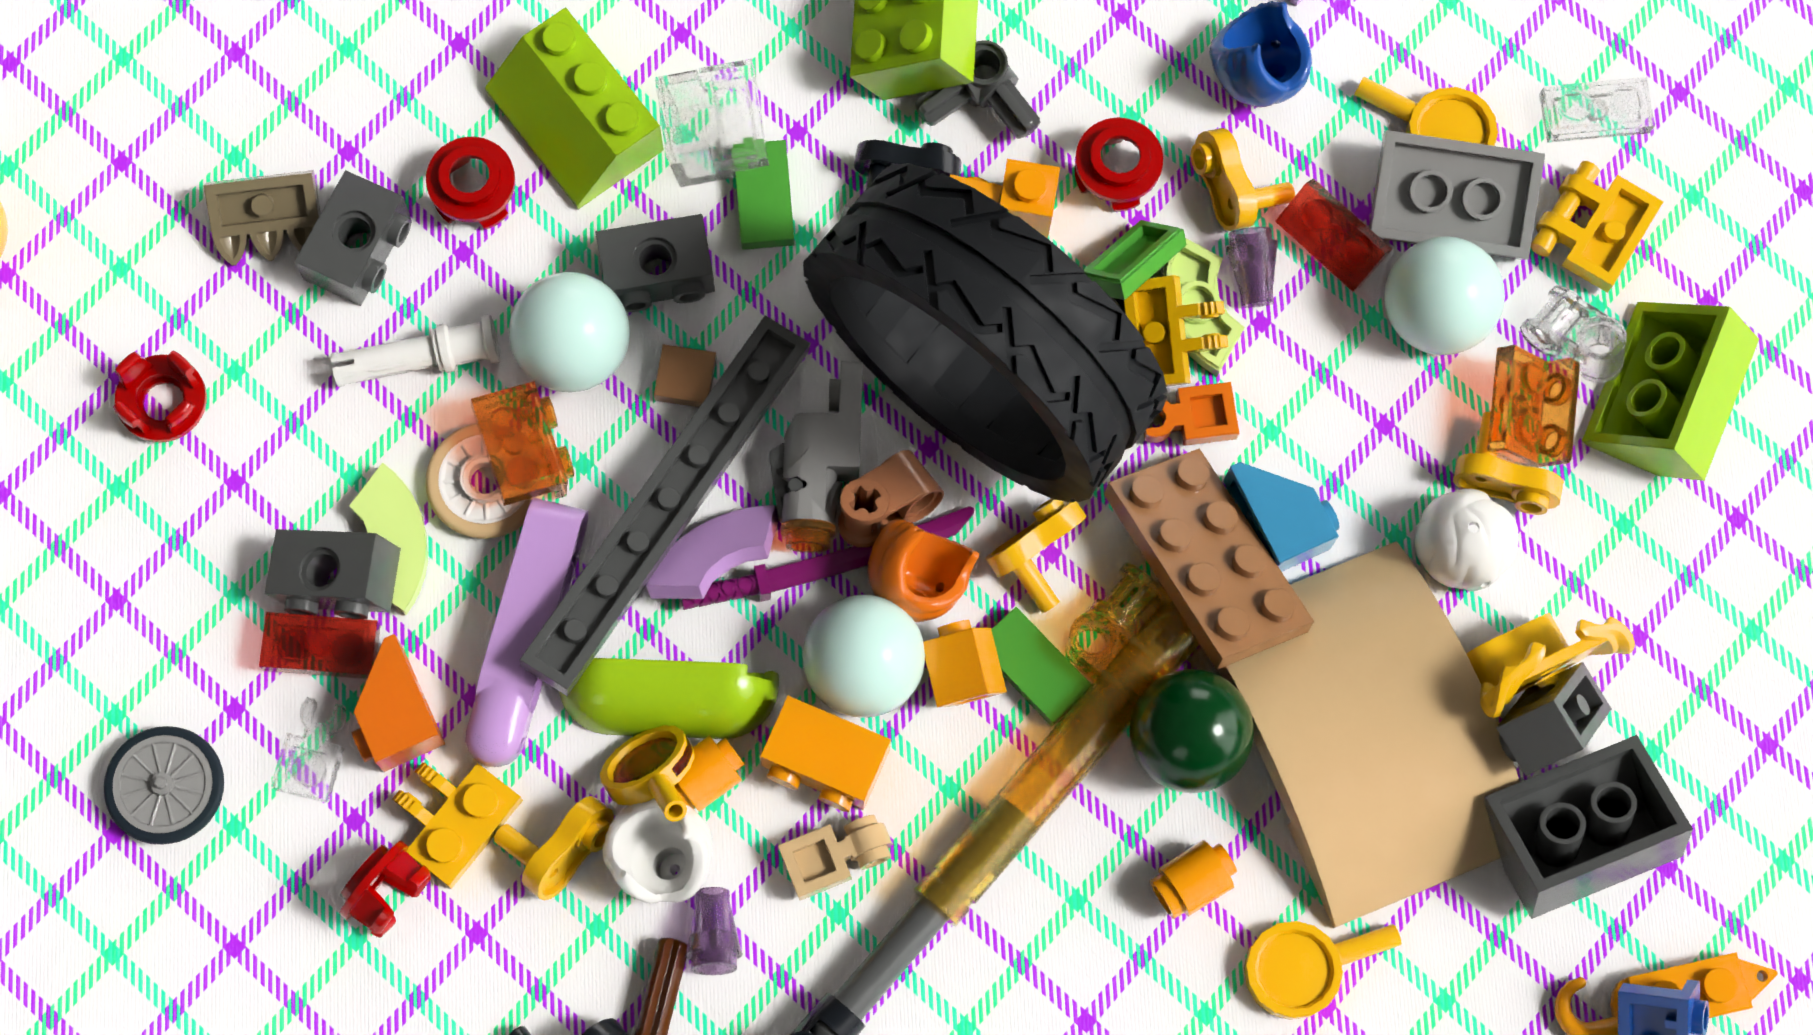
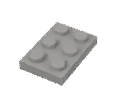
M1386 130L1383 133L1367 237L1417 244L1434 237H1457L1476 244L1487 252L1488 255L1528 260L1545 153Z

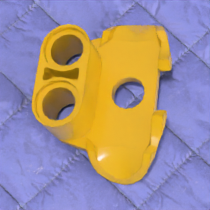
M1547 613L1479 645L1466 654L1481 683L1480 705L1483 712L1488 717H1500L1504 705L1509 704L1514 695L1568 669L1589 655L1630 654L1635 647L1632 633L1623 623L1611 616L1602 625L1581 619L1577 622L1575 630L1576 635L1581 640L1569 646L1551 613Z

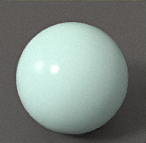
M1443 236L1421 241L1407 249L1397 259L1387 278L1384 299L1388 318L1395 331L1403 340L1426 353L1451 355L1477 346L1494 330L1502 315L1505 290L1499 268L1487 252L1470 241L1457 237Z
M577 272L555 273L536 281L523 292L516 302L509 323L510 346L518 365L536 383L560 392L585 391L606 381L622 363L630 338L628 317L618 296L600 280Z
M854 595L832 603L814 619L805 637L802 661L810 687L824 704L844 715L870 718L893 711L907 701L914 693L923 675L925 649L922 634L915 621L907 612L893 602L879 596Z

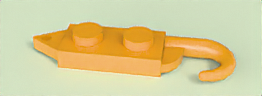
M1737 952L1627 977L1616 983L1612 991L1610 1003L1612 1017L1592 1022L1578 1020L1571 1010L1570 1004L1576 991L1586 986V980L1583 977H1578L1568 981L1559 990L1555 1000V1016L1560 1028L1567 1035H1618V991L1623 983L1682 990L1689 979L1700 981V1000H1707L1709 1002L1710 1019L1753 1008L1751 1001L1778 975V972L1738 959ZM1758 972L1763 975L1764 979L1762 982L1757 978Z

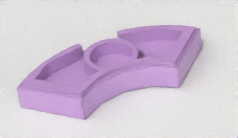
M756 506L732 511L713 518L685 534L674 543L648 580L646 587L650 598L704 599L711 584L733 567L748 561L767 559L779 521L776 506Z

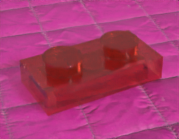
M1314 178L1305 183L1275 220L1278 225L1352 292L1363 285L1392 250L1391 247Z
M266 612L259 667L263 671L367 679L377 656L381 625L377 620Z

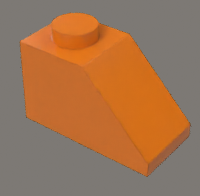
M395 634L384 638L354 709V714L360 728L351 733L364 762L374 759L381 770L386 772L445 745V741L402 644Z

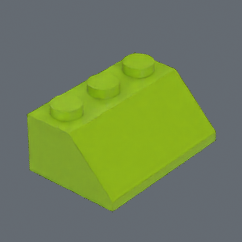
M566 7L523 35L485 86L487 94L578 210L664 150L661 127Z
M1637 301L1582 441L1593 449L1657 476L1705 481L1759 338L1730 306Z

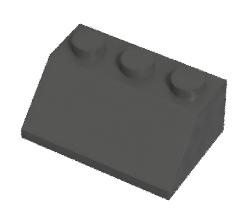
M1637 735L1499 790L1484 798L1504 871L1531 919L1683 857L1693 831L1692 826Z

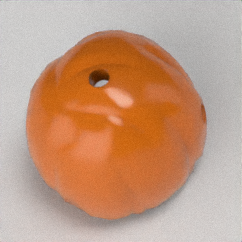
M895 519L881 530L873 544L868 561V581L875 596L893 602L907 612L915 622L937 619L951 610L965 593L979 553L965 545L934 533H929L911 522Z

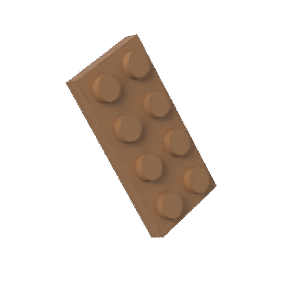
M1200 448L1108 483L1104 492L1106 499L1216 670L1308 633L1314 620Z

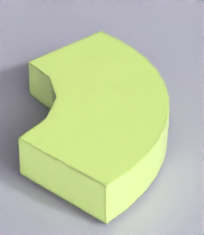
M1185 238L1187 245L1164 265L1162 277L1170 275L1180 277L1182 305L1221 301L1218 292L1217 275L1223 258ZM1225 306V313L1217 318L1184 319L1186 339L1202 337L1205 334L1212 333L1227 335V348L1188 353L1195 362L1216 377H1218L1245 328L1228 314Z
M382 463L349 507L365 524L367 533H377L401 548L392 606L407 615L421 591L426 576L429 554L427 533L422 513L412 493L398 475Z

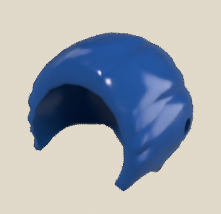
M1269 1L1249 8L1222 28L1211 41L1209 54L1214 72L1225 91L1241 103L1254 107H1268L1285 102L1296 95L1305 86L1312 67L1310 45L1301 27L1290 17L1285 1Z

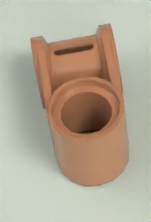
M900 451L889 457L880 466L858 479L850 481L843 488L840 495V508L842 511L838 518V531L841 537L850 545L855 547L873 546L881 530L892 520L902 519L913 523L930 514L942 501L944 491L912 451Z

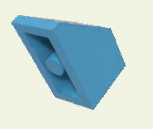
M1242 462L1230 466L1223 482L1281 572L1332 548L1339 537L1336 532L1340 528L1339 521L1331 504L1327 500L1320 501L1313 487Z

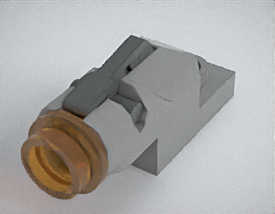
M841 361L840 379L829 380V411L839 413L795 414L785 433L784 443L773 448L769 453L778 520L781 523V535L786 537V548L789 550L814 553L823 552L830 548V538L836 535L835 514L843 482L837 481L850 482L859 478L863 362Z

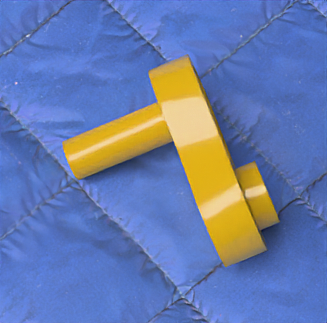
M1219 128L1203 131L1198 135L1191 149V163L1195 172L1201 175L1210 193L1215 216L1225 230L1235 231L1249 228L1254 225L1257 219L1258 209L1288 204L1294 201L1295 190L1290 182L1254 189L1243 168L1237 142L1229 130Z
M1484 412L1475 453L1463 454L1457 458L1453 483L1460 489L1472 488L1480 490L1489 497L1515 503L1516 509L1527 514L1542 515L1547 513L1548 509L1559 506L1564 484L1561 476L1546 469L1518 465L1497 458L1504 416L1497 412Z
M1050 498L1032 512L1037 519L1036 521L1001 544L985 558L998 578L1014 571L1041 613L1052 609L1060 601L1031 558L1071 531L1087 517L1077 501L1072 503Z
M588 796L577 802L569 810L554 834L540 848L509 824H504L497 830L494 842L526 866L522 874L523 886L539 899L545 901L552 899L567 886L581 863L591 852L595 853L603 848L605 835L614 819V813L611 808L596 797Z

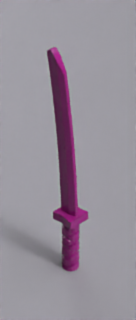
M968 506L917 525V527L929 533L949 538L955 536L973 516L975 510L973 507ZM852 546L826 555L766 570L765 564L754 566L753 574L713 582L704 599H681L683 610L698 606L702 607L726 602L727 600L730 601V599L736 600L756 595L759 596L760 602L771 600V592L867 566L873 546Z

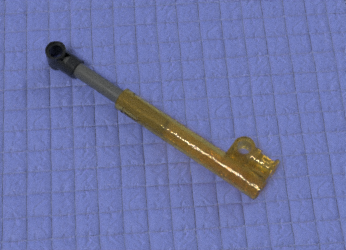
M1124 563L1119 568V574L1122 579L1103 600L1096 599L1082 615L1074 620L1066 638L1065 651L1067 658L1073 666L1093 683L934 864V870L931 873H927L914 887L913 890L919 897L834 996L827 992L790 1035H859L866 1027L861 1020L945 923L948 922L952 926L959 924L970 911V905L978 902L1130 726L1132 711L1143 691L1159 677L1177 671L1200 645L1164 587L1147 573L1131 563ZM1131 595H1134V596L1131 598V600L1122 608L1121 606L1124 604V602H1125ZM1084 631H1096L1105 639L1106 648L1098 653L1087 652L1079 645L1077 636Z

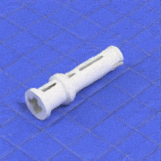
M482 316L479 323L448 328L446 324H440L432 329V335L340 353L333 352L331 353V363L336 365V367H332L335 382L338 387H343L346 384L433 367H439L440 371L449 373L455 372L457 365L487 359L492 364L500 363L499 343L492 316Z

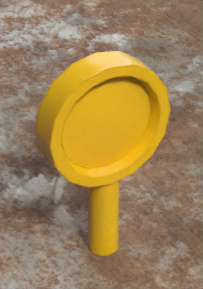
M1363 77L1354 94L1364 101L1408 122L1405 133L1495 146L1498 135L1496 116L1487 102L1474 92L1458 87L1439 88L1423 96L1416 103Z
M1299 921L1277 923L1262 932L1248 949L1244 964L1246 987L1255 1002L1271 1015L1288 1020L1308 1018L1327 1007L1338 993L1343 975L1342 965L1400 946L1402 944L1401 937L1396 926L1391 924L1334 944L1329 936L1314 925Z

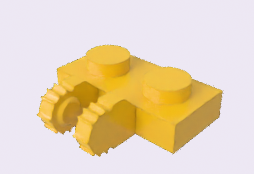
M1170 275L1149 278L1124 300L1125 314L1144 338L1145 346L1149 347L1163 371L1166 387L1191 384L1188 353L1228 347L1227 335L1219 333L1205 334L1202 337L1186 339L1184 319L1217 318L1219 315H1223L1225 310L1224 301L1182 305L1179 276Z
M422 762L415 770V773L419 775V779L431 789H436L447 798L446 802L435 815H432L409 792L399 790L392 800L425 826L406 852L420 865H425L434 876L452 889L492 840L497 830L505 824L522 803L523 799L478 763L456 788L429 765Z

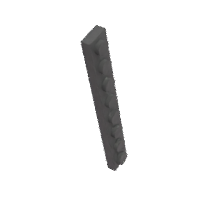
M766 315L763 317L520 658V667L566 696L569 695L806 357L810 349V342Z

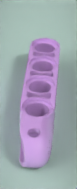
M533 498L528 507L479 674L475 702L466 729L465 742L468 751L478 763L487 767H502L512 763L519 757L524 748L543 680L520 667V658L570 590L587 529V510L538 498Z

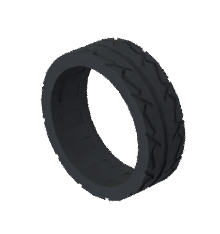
M910 163L887 166L848 209L846 215L835 224L812 253L803 261L804 277L808 279L805 281L814 302L828 323L835 328V332L855 356L884 385H887L893 391V394L951 442L961 446L962 450L999 474L1049 498L1072 503L1090 499L1097 486L1100 487L1121 461L1124 451L1136 443L1154 421L1153 418L1162 411L1167 396L1164 393H1167L1164 374L1151 349L1145 346L1144 338L1126 314L1095 281H1092L1084 274L1086 272L1053 242L1020 217L1012 215L1008 212L1007 208L975 188L943 173L937 174L935 170Z

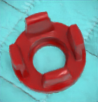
M1108 118L1092 125L1081 137L1075 154V180L1080 192H1091L1101 199L1111 201L1113 212L1127 211L1140 205V198L1151 191L1156 185L1163 168V152L1156 136L1145 125L1128 118ZM1123 140L1131 142L1139 150L1140 160L1138 165L1126 173H1117L1108 169L1101 159L1102 147L1121 143Z
M462 137L445 144L434 154L426 172V187L436 210L447 223L450 224L455 220L479 222L487 230L498 225L508 216L506 205L510 201L515 189V171L508 154L496 143L481 137ZM470 159L483 161L488 167L489 178L480 190L465 193L457 190L451 184L450 174L467 164Z
M173 350L168 355L160 354L144 358L134 351L126 356L116 367L115 373L120 381L116 388L115 405L113 408L123 425L133 435L149 442H169L188 434L201 420L207 404L205 383L198 371L178 352ZM172 384L182 392L183 401L165 417V420H155L148 416L144 407L147 393L156 385Z
M402 840L391 849L381 845L360 866L341 891L340 896L346 902L339 914L346 920L352 916L371 930V934L381 938L394 926L396 918L394 911L376 890L386 881L409 896L418 897L431 880L430 871L425 865L421 867L406 852L409 846Z

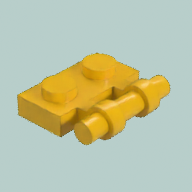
M1582 161L1575 173L1568 174L1560 185L1559 193L1561 196L1553 209L1544 212L1536 225L1538 233L1531 243V250L1540 256L1548 257L1556 243L1564 244L1571 248V251L1561 266L1608 293L1664 201L1619 175L1615 177L1606 191L1593 183L1600 173L1599 168L1590 161ZM1579 206H1586L1594 211L1585 228L1570 221Z

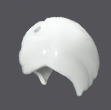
M1472 488L1459 489L1440 495L1424 509L1416 528L1414 540L1415 554L1420 564L1429 572V575L1439 583L1450 588L1465 589L1471 592L1482 590L1496 582L1512 565L1518 549V527L1509 511L1490 500L1485 492ZM1476 525L1479 530L1473 533L1468 527Z
M652 799L648 802L628 805L615 816L605 835V842L602 848L603 860L613 874L614 880L625 893L646 903H677L690 899L702 888L708 878L712 863V836L705 820L693 808L686 805L687 813L685 817L679 821L672 822L665 817L655 799Z

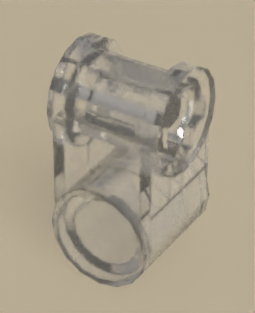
M1553 286L1547 294L1548 302L1534 319L1528 318L1520 326L1522 336L1537 351L1555 358L1586 380L1596 383L1613 380L1620 374L1624 365L1627 337L1624 326L1617 319L1608 316L1585 302L1574 291L1564 286ZM1595 345H1604L1612 351L1599 354L1591 351L1589 348Z

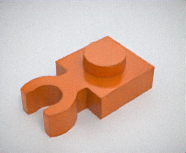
M1231 382L1177 388L1175 394L1176 404H1170L1166 400L1162 411L1158 414L1163 419V425L1147 428L1144 433V441L1158 443L1167 439L1172 432L1181 431L1183 446L1237 440L1240 433Z

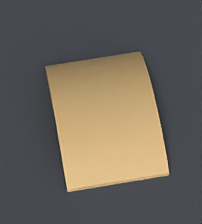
M1397 541L1290 584L1314 620L1308 633L1218 669L1220 676L1238 689L1250 708L1254 724L1253 739L1291 821L1287 826L1333 928L1500 859L1484 798L1487 795L1520 782L1514 762L1508 758L1500 744L1499 732L1496 729L1499 724L1496 717H1488L1481 708V683L1463 646L1424 578Z

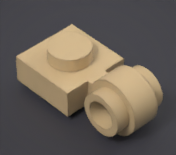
M868 815L845 825L844 830L847 836H844L845 838L840 842H837L832 827L829 824L778 845L799 901L852 880L845 862L847 860L857 861L860 870L872 868L889 860L892 856L888 848L893 844L885 824L878 823L875 815Z

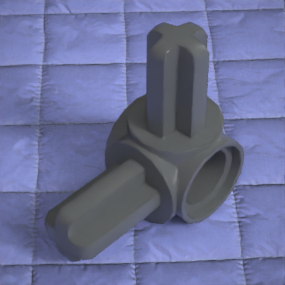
M989 40L976 42L974 68L980 65L990 66L997 71L994 77L980 79L974 76L973 83L929 91L915 102V108L919 116L929 126H935L968 102L975 107L978 105L982 108L991 106L1017 139L1027 137L1041 123L1039 116L1015 87L1019 78L1008 65V57L1004 49L997 43Z

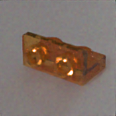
M1516 345L1498 347L1487 451L1523 466L1539 468L1568 464L1572 459L1580 363L1573 358L1545 361Z
M535 381L472 398L471 408L503 506L550 492L554 493L555 499L567 496V479L574 477L573 465L566 446L556 447L551 429L558 427L554 407L549 396L540 398Z

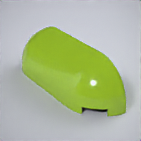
M594 658L568 696L560 691L558 692L561 702L571 718L582 727L595 733L635 736L645 730L669 725L683 730L687 738L705 739L710 735L712 739H731L755 730L770 715L778 696L779 674L775 671L749 673L748 665L739 663Z

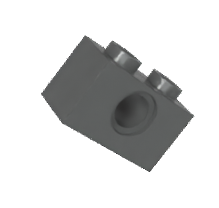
M345 170L294 261L303 280L361 306L368 292L375 293L382 284L387 270L385 261L393 246L399 248L409 234L412 220L409 218L410 213L403 196ZM366 233L370 235L368 242L359 248L345 246L348 239L354 234Z
M702 214L595 231L604 284L611 288L618 296L626 312L643 311L650 308L653 302L671 299L676 303H692L703 299L706 293L715 292ZM655 259H662L670 264L668 270L659 275L648 274L643 268L649 261Z
M276 529L265 594L285 604V612L303 617L318 616L319 609L334 610V614L350 619H367L369 612L390 613L401 548L377 533ZM337 568L334 579L327 584L330 574Z
M1581 662L1527 688L1496 729L1499 732L1503 751L1509 759L1519 764L1525 776L1583 750L1612 708L1585 664Z

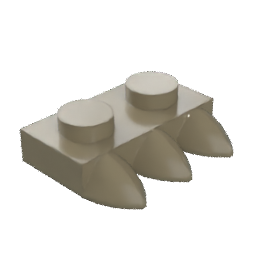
M314 170L206 182L203 185L213 242L220 255L232 266L237 265L244 254L247 234L250 235L257 251L268 261H273L278 255L283 242L284 230H287L289 239L300 252L321 214Z

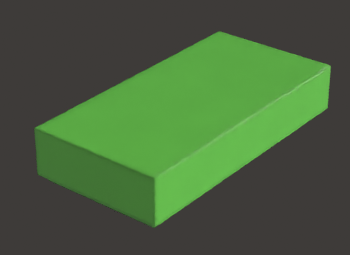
M786 140L733 144L742 250L795 246Z
M1140 220L1084 269L1086 272L1084 274L1092 281H1095L1109 297L1126 300L1187 245L1184 229Z
M1017 607L991 629L1003 677L1051 727L1092 689L1093 685Z

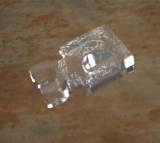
M307 697L300 708V719L305 726L303 735L300 736L286 732L270 787L275 791L329 803L344 753V748L341 745L330 743L331 736H334L343 728L346 721V710L342 705L335 704L331 718L324 723H318L314 720L317 702L314 698Z

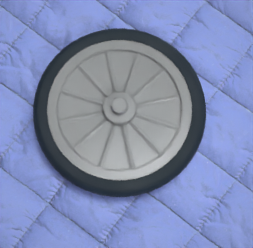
M162 726L142 731L128 739L116 751L107 767L103 786L106 807L116 825L136 840L159 845L186 840L202 830L211 821L220 806L224 792V773L220 759L206 740L190 730L173 726Z

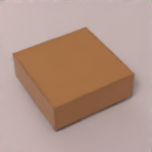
M663 344L654 391L655 401L700 407L712 389L717 360L716 352Z

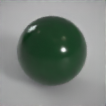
M1183 669L1159 677L1143 691L1132 711L1129 733L1131 747L1138 763L1154 781L1174 791L1201 793L1224 785L1241 770L1251 752L1254 724L1246 700L1232 683L1209 671Z

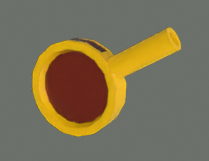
M663 725L645 730L628 739L608 757L600 771L601 783L610 798L619 805L631 806L655 799L669 821H679L685 817L687 807L674 785L680 782L690 770L695 759L694 748L683 730L676 726Z

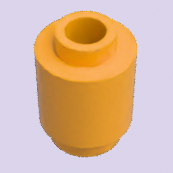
M709 735L693 747L695 759L690 770L680 782L674 785L685 805L693 809L696 808L699 812L742 781L736 771L745 764L726 738L716 744ZM679 761L673 766L672 770L676 768V766L679 764Z
M1202 840L1159 867V875L1149 880V883L1157 899L1172 919L1183 913L1189 917L1233 889L1234 883L1231 876L1237 873V869L1221 844L1211 847L1208 842Z

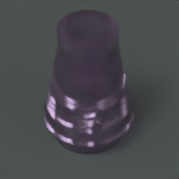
M1251 227L1230 232V244L1225 246V250L1241 295L1242 307L1254 308L1274 304L1273 287L1278 240L1272 239L1271 228Z
M722 887L701 888L696 893V905L685 957L691 960V970L696 974L713 976L732 973L737 970V959L742 957L743 954L730 905V891Z

